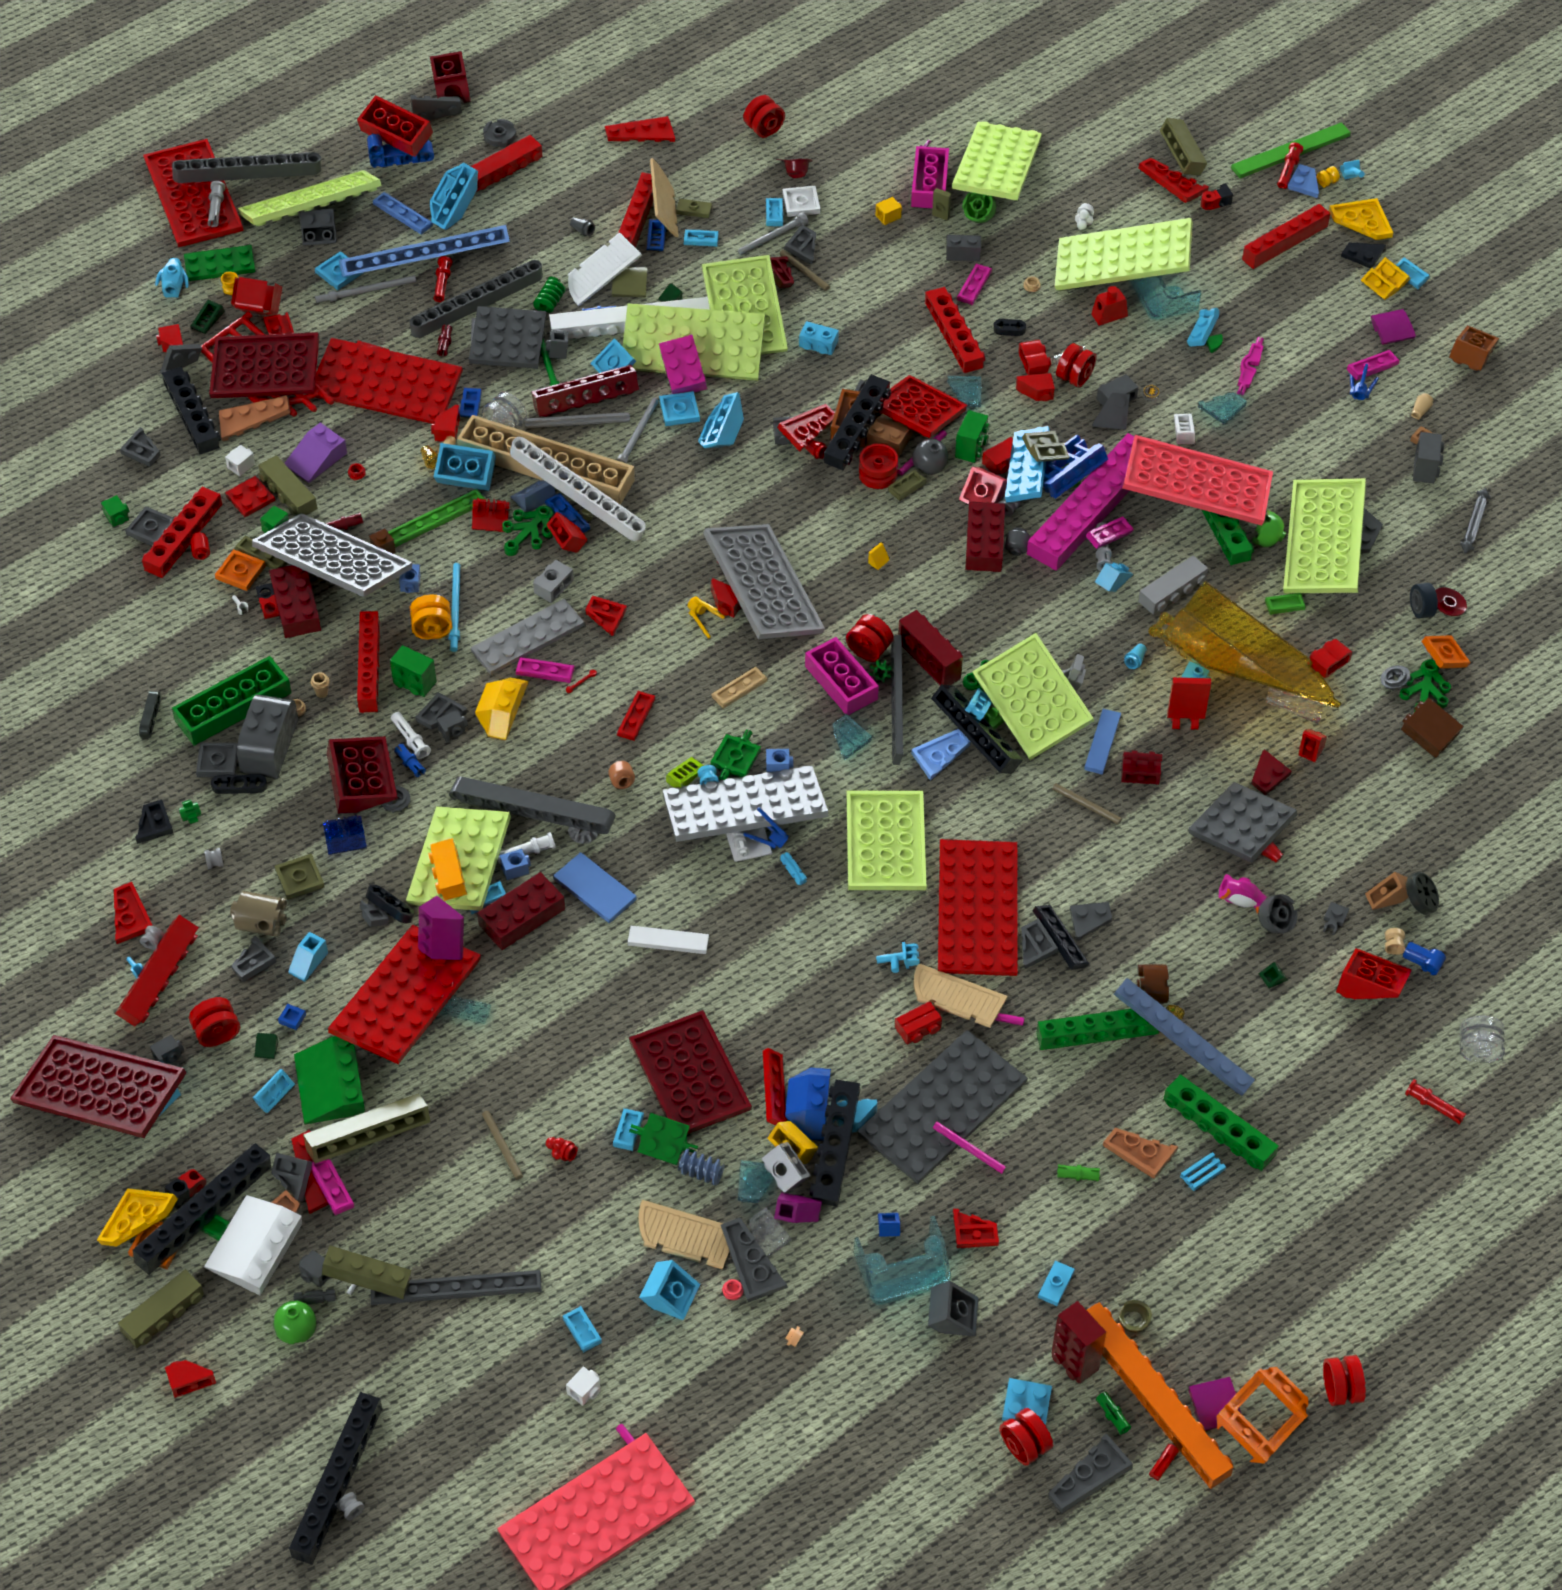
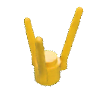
M697 596L691 598L688 602L689 614L695 619L709 639L711 636L697 617V614L702 615L708 610L722 619L725 616L719 613L717 608L707 604Z

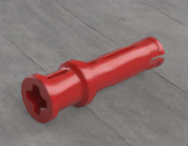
M1293 142L1289 145V152L1285 156V165L1277 183L1279 188H1287L1293 169L1299 163V156L1304 149L1299 143Z
M441 256L437 261L439 266L436 269L437 281L433 298L436 302L444 301L447 279L451 275L450 267L453 261L448 256Z
M1415 1079L1405 1092V1095H1410L1419 1100L1421 1105H1429L1459 1125L1466 1116V1113L1434 1095L1432 1089H1426L1419 1085Z

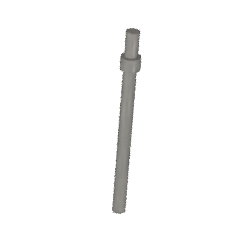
M414 275L335 292V290L329 291L328 294L315 296L316 303L329 300L330 302L337 301L338 298L416 282V277Z
M657 398L651 400L623 453L618 456L616 461L627 464L628 456L659 402Z

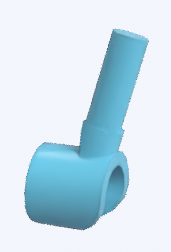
M127 957L126 960L131 965V971L137 979L144 967L141 963L136 964L131 957Z

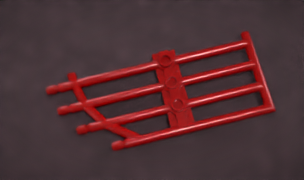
M248 311L201 345V353L213 363V354L208 349L215 345V337H226L228 334L242 336L235 330L242 324L247 326L255 335L265 334L249 320L253 316ZM315 382L314 394L295 395L296 397L288 398L290 415L293 417L297 416L296 410L291 405L303 403L310 411L316 412L317 407L310 399L320 396L328 404L333 405L334 400L326 393L329 387L326 384L320 387ZM276 395V396H271V397H272V398H278V397H281V396H280V395ZM257 396L248 397L253 403L270 399L258 398Z

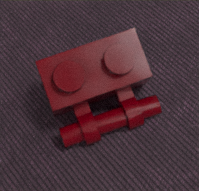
M1136 750L1124 752L1121 763V782L1159 785L1162 754H1155L1152 751H1149V753H1138Z

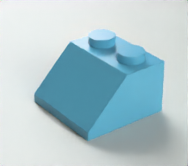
M673 1260L656 1262L639 1298L654 1310L684 1320L700 1284Z

